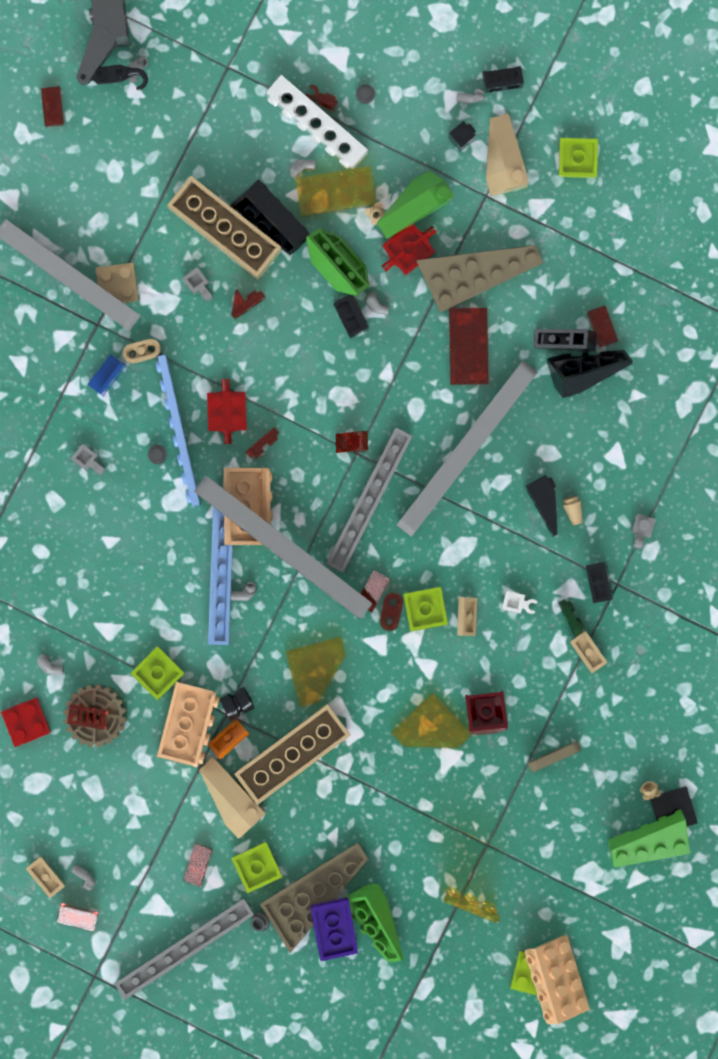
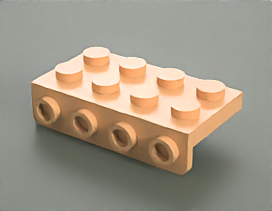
M224 468V490L271 525L273 513L270 510V503L273 496L270 491V483L272 482L270 469ZM224 515V545H262Z
M176 682L157 757L184 763L196 768L199 764H203L205 753H202L204 745L207 746L210 734H207L208 727H212L215 716L212 715L213 708L218 707L220 697H217L218 692Z
M567 935L558 937L538 947L525 950L531 978L534 982L537 998L540 1001L543 1017L547 1024H560L590 1010Z

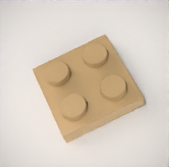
M134 263L96 267L97 283L100 287L123 303L139 301Z

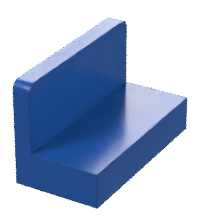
M110 354L87 385L104 397L126 368V365Z

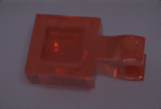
M310 85V89L314 90L315 94L309 95L306 93L305 96L311 101H315L319 105L335 112L338 106V101L335 100L336 97L329 93L325 95L319 93L315 85Z

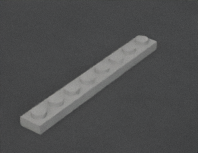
M395 428L326 563L327 565L342 573L344 572L413 437L412 435Z
M245 898L241 899L115 982V986L124 1000H126L252 917L254 912Z

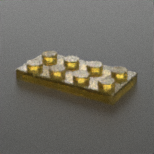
M370 166L295 178L301 217L372 206L376 203Z

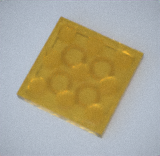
M451 886L448 889L444 887L442 889L441 898L443 902L498 924L501 916L495 904L484 901V903L479 902L476 896L468 893L464 896L460 894L458 889Z

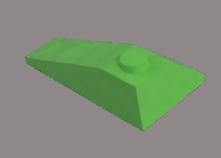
M427 171L413 179L379 219L377 225L386 239L447 205L454 198V195L443 179Z

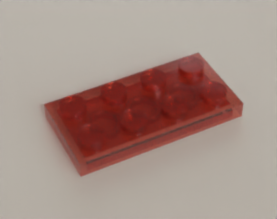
M449 308L450 385L489 384L487 308Z

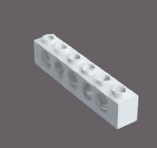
M282 75L267 90L268 102L274 107L278 105L285 117L288 119L293 118L297 122L296 126L303 132L307 130L311 134L310 138L317 144L322 143L326 147L325 151L332 157L336 155L340 159L339 163L346 169L351 168L354 170L368 154L366 147ZM289 95L293 99L290 103H284L282 98ZM299 108H305L307 113L300 116L296 111ZM318 120L321 122V126L313 128L311 122ZM327 133H334L336 137L334 140L329 141L325 138V135ZM342 145H347L350 150L347 153H342L339 148Z

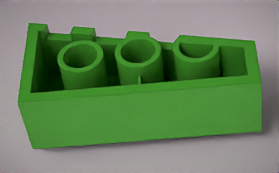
M682 810L675 811V814L668 817L663 816L659 818V821L649 825L644 824L635 831L630 830L608 839L609 854L613 867L690 854L686 819Z

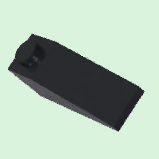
M535 329L534 348L596 352L597 333L588 329Z
M544 475L526 485L525 489L552 537L557 535L556 493L554 490L556 485L551 477L548 478L547 475Z

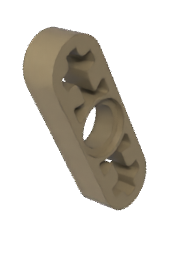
M575 741L536 758L527 764L530 771L534 772L581 751L582 748L579 742Z

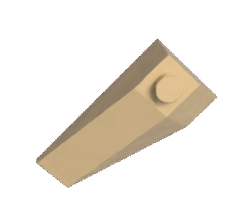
M509 113L490 118L486 181L490 197L527 188L529 181Z
M214 757L199 770L225 825L238 839L266 814L263 807L254 802L249 793Z

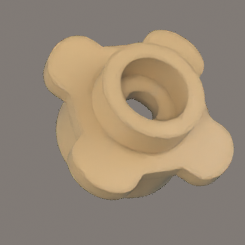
M376 202L375 205L365 210V214L370 217L373 225H377L385 211L382 208V204Z
M652 781L645 782L639 789L640 793L643 794L644 800L653 799L661 795V791L658 790V784Z

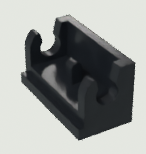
M521 66L482 72L485 93L523 88L524 80Z
M349 294L335 301L333 305L350 339L369 330V326L354 295Z
M607 561L586 565L593 603L613 600L614 596Z

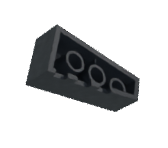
M259 179L229 205L234 210L237 209L241 212L245 219L251 220L256 224L257 228L264 234L271 236L270 238L281 246L282 250L289 256L297 251L306 242V237L310 235L307 229L300 224L294 215L284 207L280 200Z

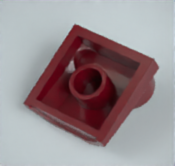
M503 691L465 695L470 734L483 735L508 730Z

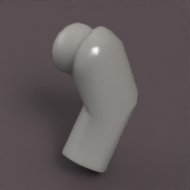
M139 56L130 63L129 67L141 68L143 70L149 63L148 58ZM138 75L130 77L129 82H138Z
M299 159L290 166V176L298 178L300 172L304 169L315 170L316 161Z
M77 864L72 868L71 872L85 881L83 887L89 891L92 890L93 886L96 885V880L93 876Z

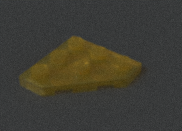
M341 637L285 651L300 707L318 703L346 656Z
M433 693L391 732L404 747L459 748L472 736L467 728Z

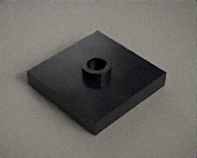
M687 786L661 793L659 797L650 799L656 821H659V818L663 816H671L675 814V811L681 809L686 819V827L698 824Z

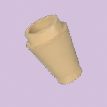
M578 496L563 499V507L572 525L583 523L581 500H579Z

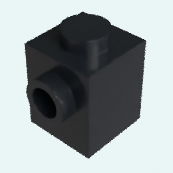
M463 121L449 132L448 138L461 152L475 140L476 135L474 133L476 131L470 123L466 124Z

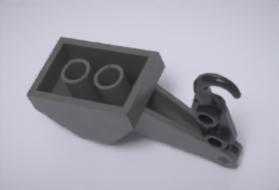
M92 0L89 16L94 27L76 76L77 81L83 86L88 85L91 81L104 85L124 82L132 76L139 75L142 77L143 82L140 86L136 87V90H142L148 83V76L141 68H131L124 65L102 67L116 46H130L125 0Z

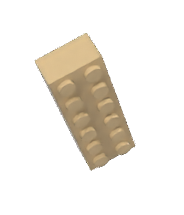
M192 176L189 177L167 205L171 212L257 280L260 279L282 251L281 246Z
M326 704L234 774L258 805L351 736V734L329 704Z

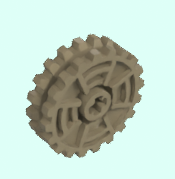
M93 684L87 685L86 689L84 687L79 688L78 693L75 692L71 695L72 700L66 702L65 705L68 708L63 710V714L66 715V719L63 722L68 725L67 733L71 732L73 734L71 737L73 740L79 739V744L87 743L88 747H94L96 744L97 747H102L104 742L108 745L113 742L112 738H118L120 736L119 731H124L125 726H123V722H127V717L124 716V713L127 712V708H123L124 700H119V693L117 691L112 693L111 687L104 689L101 684L96 685L95 688ZM97 711L99 713L97 715H100V718L93 720L91 713Z

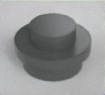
M361 85L356 91V98L362 104H369L375 98V91L370 85Z
M152 446L148 451V458L154 464H162L167 459V451L163 446Z
M257 912L253 915L251 926L254 930L265 931L269 928L270 921L264 913Z

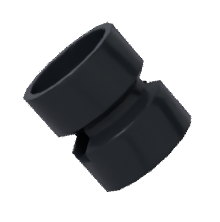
M245 687L234 691L233 696L228 694L220 698L230 721L239 717L240 712L247 713L255 709Z

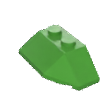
M318 228L306 237L311 263L336 291L357 296L370 286L366 265L342 237L324 231L322 228Z

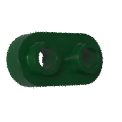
M563 599L558 602L573 634L578 636L582 633L581 629L584 626L579 618H575L573 614L575 609L571 601L566 602Z

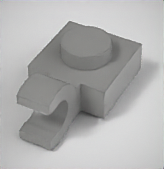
M198 267L182 278L194 295L200 292L206 302L213 299L205 287L209 282Z
M84 444L71 457L85 471L91 467L98 474L102 475L106 470L95 461L99 456Z
M641 514L636 515L631 533L637 534L633 547L641 549L644 538H651L656 519Z

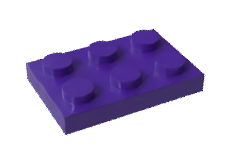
M348 897L310 905L320 961L358 954Z

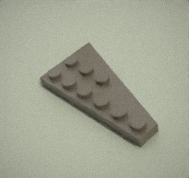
M536 245L416 260L439 312L445 311L543 263Z
M358 842L260 903V906L290 953L313 926L310 905L335 900L368 860Z

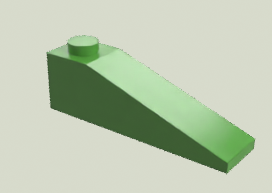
M378 883L364 885L344 896L343 898L348 897L352 921L355 920L362 928L360 931L364 935L367 934L373 940V946L387 962L402 961L404 957L388 900Z

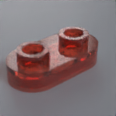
M390 593L384 599L380 625L387 631H392L399 625L403 599L397 593ZM391 599L397 600L396 606L390 605ZM389 617L393 619L391 625L386 624V619Z

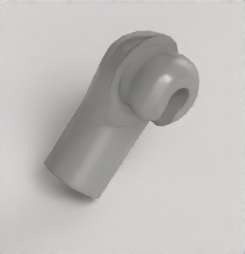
M477 88L474 90V94L457 93L456 100L461 103L481 102L485 98V91Z
M369 292L365 298L369 309L374 313L388 315L390 306L380 304L377 294Z
M248 582L242 591H231V601H249L257 591L256 584Z
M46 654L39 656L37 664L46 674L63 675V665H52L49 661V656Z

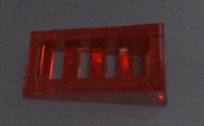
M70 704L67 724L106 729L108 709ZM75 709L78 710L77 721L73 720ZM82 711H86L84 722L81 721ZM90 712H93L92 723L88 722ZM97 713H100L99 724L96 723Z

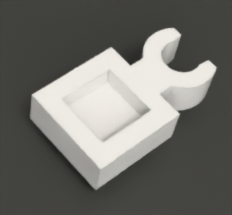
M506 590L502 609L521 614L523 608L527 613L534 614L535 611L530 610L528 606L530 603L537 604V601L534 599L524 601L525 595Z

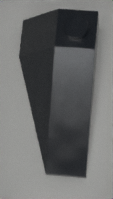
M625 350L602 351L599 355H589V352L582 353V356H571V353L547 358V364L555 389L562 398L589 389L633 364V360Z

